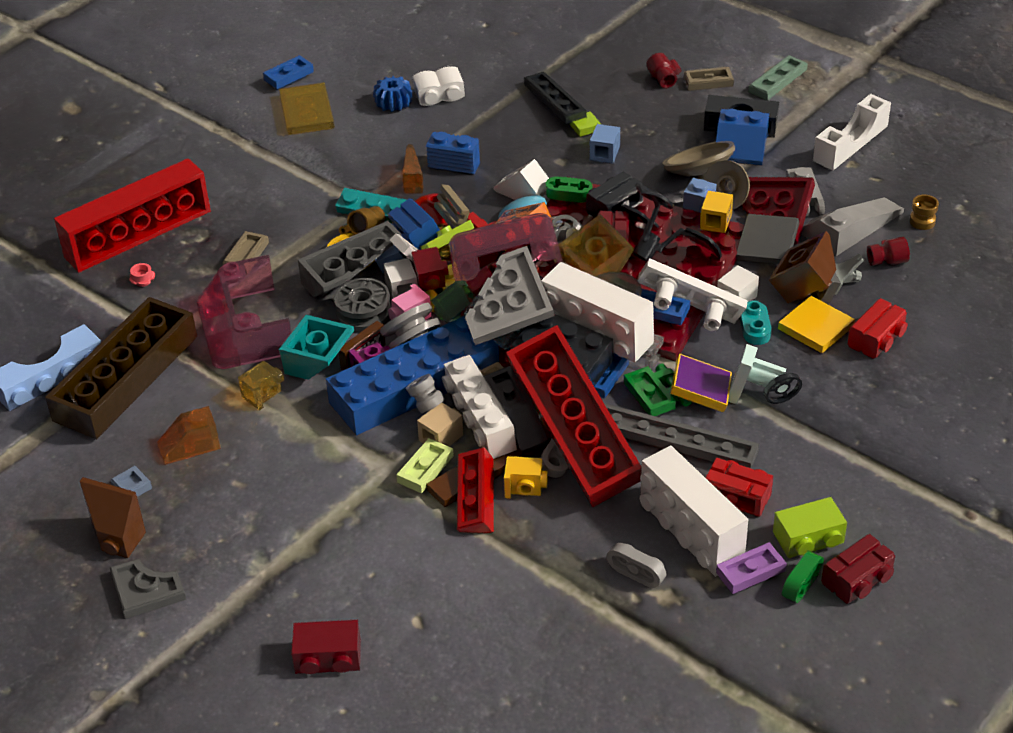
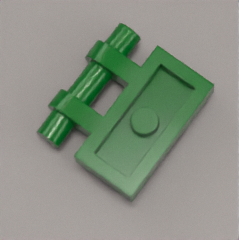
M663 363L657 365L655 373L647 366L624 375L623 383L648 415L657 416L674 410L676 408V401L681 402L685 407L692 403V401L670 394L674 371L671 368H667Z

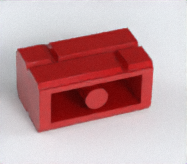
M882 298L878 299L850 327L848 346L858 352L862 351L864 355L873 359L882 351L887 352L891 348L893 340L897 336L902 337L907 329L908 323L905 322L906 310L897 305L892 306L890 302Z
M716 457L706 476V479L738 510L758 517L761 516L772 493L773 475L767 474L761 469L754 470L739 465L733 460L726 461Z

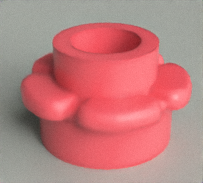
M146 263L136 264L130 269L129 280L134 285L144 287L149 285L151 280L155 278L154 271Z

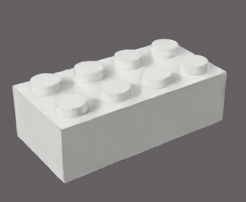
M560 262L541 280L554 314L613 338V353L636 362L654 343L653 302L563 262Z
M670 445L642 460L640 502L646 511H650L659 520L661 526L669 530L678 539L680 545L688 549L697 558L703 568H707L716 577L718 576L716 574L717 564L745 553L748 518L678 451Z

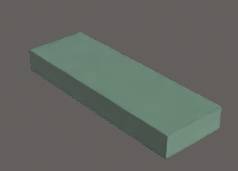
M788 55L750 84L748 92L762 99L769 100L807 70L808 63Z

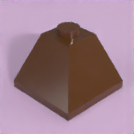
M82 477L80 485L101 550L109 555L129 558L146 533L136 492Z

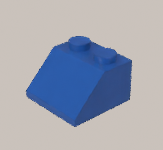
M721 109L716 142H734L736 149L728 159L729 161L762 165L768 135L769 113Z

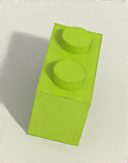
M832 497L775 512L773 534L787 558H792L799 555L803 556L807 551L814 552L844 543L847 521Z

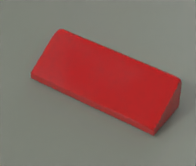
M485 447L458 454L457 530L459 532L492 533L494 531V460Z

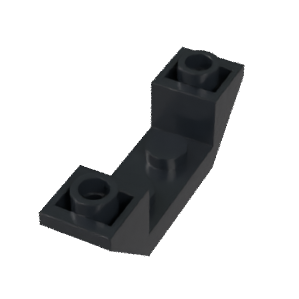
M508 366L484 375V379L514 426L516 445L521 454L523 455L548 445L549 442L535 405L512 367Z

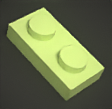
M428 438L397 473V483L423 493L427 488V483L434 480L454 457L453 448Z

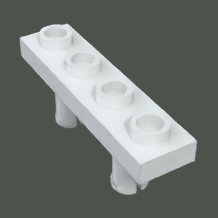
M650 258L641 270L637 283L657 291L654 306L660 310H667L669 308L672 296L690 300L691 306L706 312L703 325L709 331L718 330L721 325V319L735 324L747 306L748 300Z

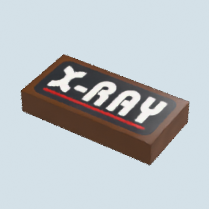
M375 321L343 345L339 351L341 370L344 371L351 367L349 350L354 348L355 351H358L376 342H379L382 347L386 345L385 337L379 331L384 326L382 323Z

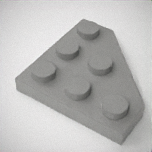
M527 246L499 257L496 263L497 267L491 278H487L478 294L479 299L473 309L470 308L465 316L475 345L555 316Z

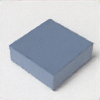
M136 466L110 479L111 485L134 491L137 497L152 489L151 481Z

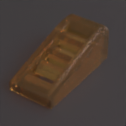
M408 144L403 167V189L405 193L421 194L424 189L423 174L413 144Z

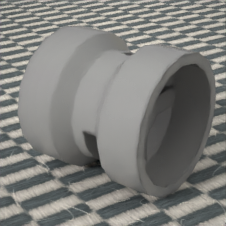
M431 374L417 378L406 387L409 395L417 401L416 407L420 413H425L444 401L441 391L436 390L434 387V380Z

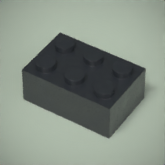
M556 314L553 317L526 326L511 345L513 349L558 325L593 386L597 384L613 362V338Z

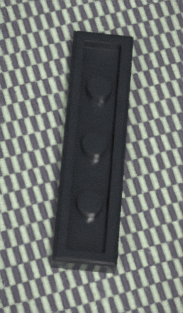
M544 71L524 77V85L564 123L567 124L587 117L586 109Z

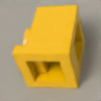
M507 456L504 475L505 498L511 499V494L541 496L542 488H547L548 471L543 470L542 458Z

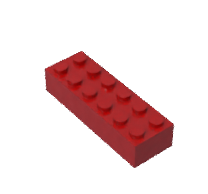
M187 158L55 217L54 221L64 258L79 273L211 212L204 172Z
M558 325L506 352L513 371L532 399L536 411L592 508L641 482V464Z

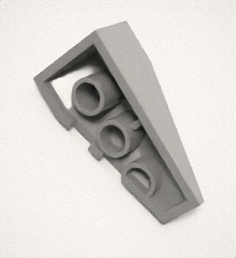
M884 197L836 209L804 224L801 235L810 239L827 231L830 234L833 254L838 256L904 213V208Z

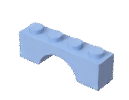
M83 324L60 336V349L50 359L32 365L10 362L0 367V402L11 411L55 388L101 343V340Z

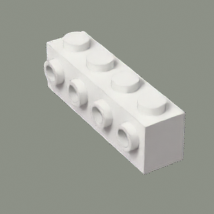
M467 355L445 363L446 376L442 377L444 387L448 393L452 394L457 410L462 411L467 427L472 428L478 446L485 447L493 459L516 451L514 426L472 357Z

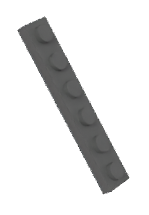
M604 403L626 439L664 449L671 445L679 453L713 462L716 457L726 461L733 460L739 465L751 469L759 452V443Z

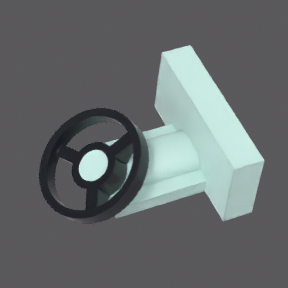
M747 344L731 383L728 402L737 405L746 381L765 387L764 397L771 404L786 402L797 395L802 388L800 377L795 373H785L786 368L755 358L758 348ZM794 379H796V380H797L796 386L794 387V389H793L792 391H790V392L787 394V391H788V390L790 389V387H791V384H790V383H791ZM775 391L776 394L783 395L778 398L768 397L769 392Z

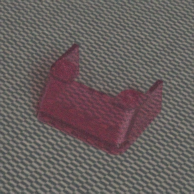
M535 213L457 233L451 238L449 249L452 269L462 310L466 314L470 309L464 282L475 279L479 274L480 265L478 257L530 244L532 253L538 260L551 261L556 259L557 264L563 262L552 219L547 214Z
M269 255L226 263L218 270L197 299L198 311L212 364L216 368L228 369L281 357L279 349L291 334L289 318L261 324L259 316L254 313L243 312L235 314L232 303L234 298L275 290Z

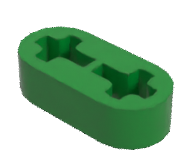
M551 177L546 181V196L552 200L584 203L586 202V194L593 186L586 179Z
M807 551L788 576L782 589V596L795 603L800 602L818 577L824 563V558L811 551Z

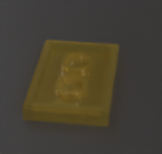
M325 82L279 89L288 135L335 128Z

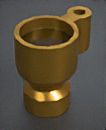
M378 206L352 211L347 217V224L339 228L340 235L347 233L356 235L382 224L385 221V213Z

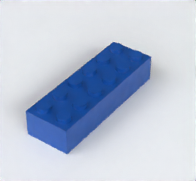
M465 316L326 378L329 404L357 436L416 408L417 401L409 395L406 387L417 378L431 374L435 389L441 391L442 395L448 393L442 381V377L446 376L445 363L470 355L478 369L482 370L499 362V344L494 339L475 345Z

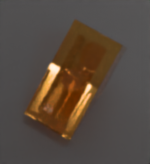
M209 406L181 413L157 441L164 465L221 449L216 424Z

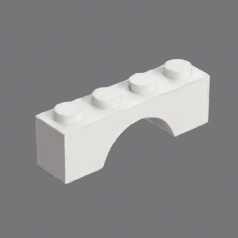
M873 94L868 95L857 104L850 122L842 131L829 126L816 136L813 161L831 170L836 169L888 126L891 102Z

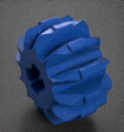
M384 77V80L377 81L373 90L376 106L382 108L383 111H401L402 108L409 107V103L412 102L411 86L409 81L404 80L403 77Z

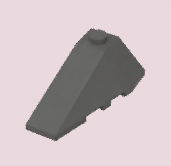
M386 221L298 259L301 284L313 297L337 288L348 282L394 244L390 239L395 233L400 236L402 235L389 221Z

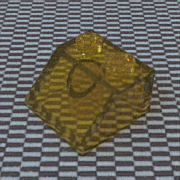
M601 214L558 244L562 261L565 264L608 283H612L617 278L634 251L633 246Z

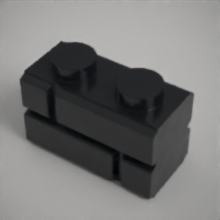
M625 172L608 178L605 183L597 188H592L586 194L587 213L594 218H598L600 211H612V213L620 211L621 204H626L633 208L643 202V196L636 190L635 184L643 185V183L635 178L632 179V176Z

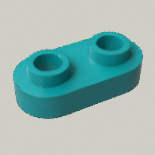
M748 301L746 309L740 316L743 337L748 343L753 345L765 344L771 337V324L767 308L761 302Z

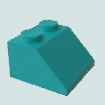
M305 315L279 349L284 373L307 380L311 379L329 366L354 332V326Z

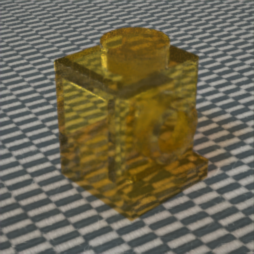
M262 361L238 377L241 396L260 411L264 408V402L281 392L280 383L284 381L282 372L277 367H272L267 362Z

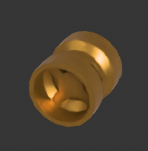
M926 194L914 197L910 224L919 230L933 228L936 222L935 213L939 206L938 200Z

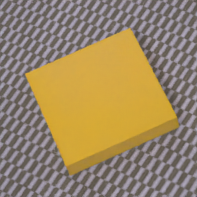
M810 296L779 321L778 330L823 353L849 331L850 327L855 323V319Z

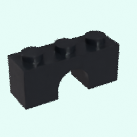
M708 95L704 114V131L717 132L721 109H736L749 112L759 111L769 113L767 137L775 138L779 112L778 101Z

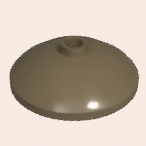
M720 141L689 148L665 159L663 167L673 174L685 177L697 176V179H703L713 164L728 160L733 155L736 149L735 144L732 141Z

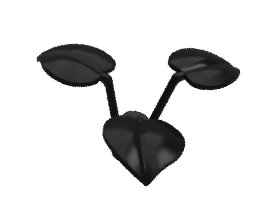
M635 184L636 190L643 197L653 201L655 208L651 218H648L639 210L629 205L621 204L620 211H627L629 219L646 224L643 234L632 250V254L647 262L649 258H653L656 251L661 253L674 239L684 235L691 241L712 251L720 261L722 254L718 245L708 236L687 227L686 229L680 228L660 244L659 240L661 238L652 233L651 229L652 227L659 228L655 219L660 206L673 209L674 205L661 193L650 190L642 184Z

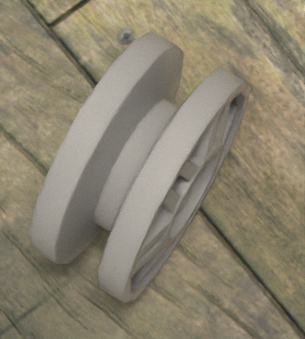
M424 303L397 316L385 324L379 331L383 337L396 334L397 338L388 345L392 349L439 328L442 324L438 318L427 321L424 319L433 310L430 303Z

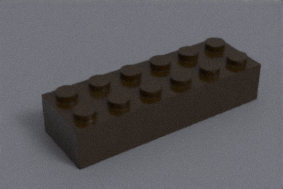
M148 297L45 397L52 422L97 440L197 338L193 313Z

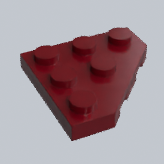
M749 177V194L741 207L747 214L798 218L799 227L794 244H798L815 187L813 177Z

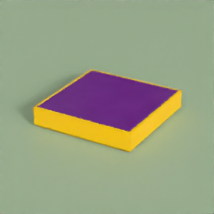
M679 354L676 360L670 394L724 412L728 405L732 372Z

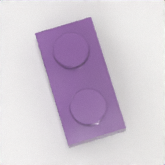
M769 542L717 564L716 574L731 593L734 594L785 572L787 563Z

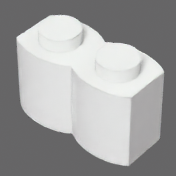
M444 67L436 72L423 71L413 76L414 90L420 105H434L442 100L456 101L465 96L464 82L457 67Z

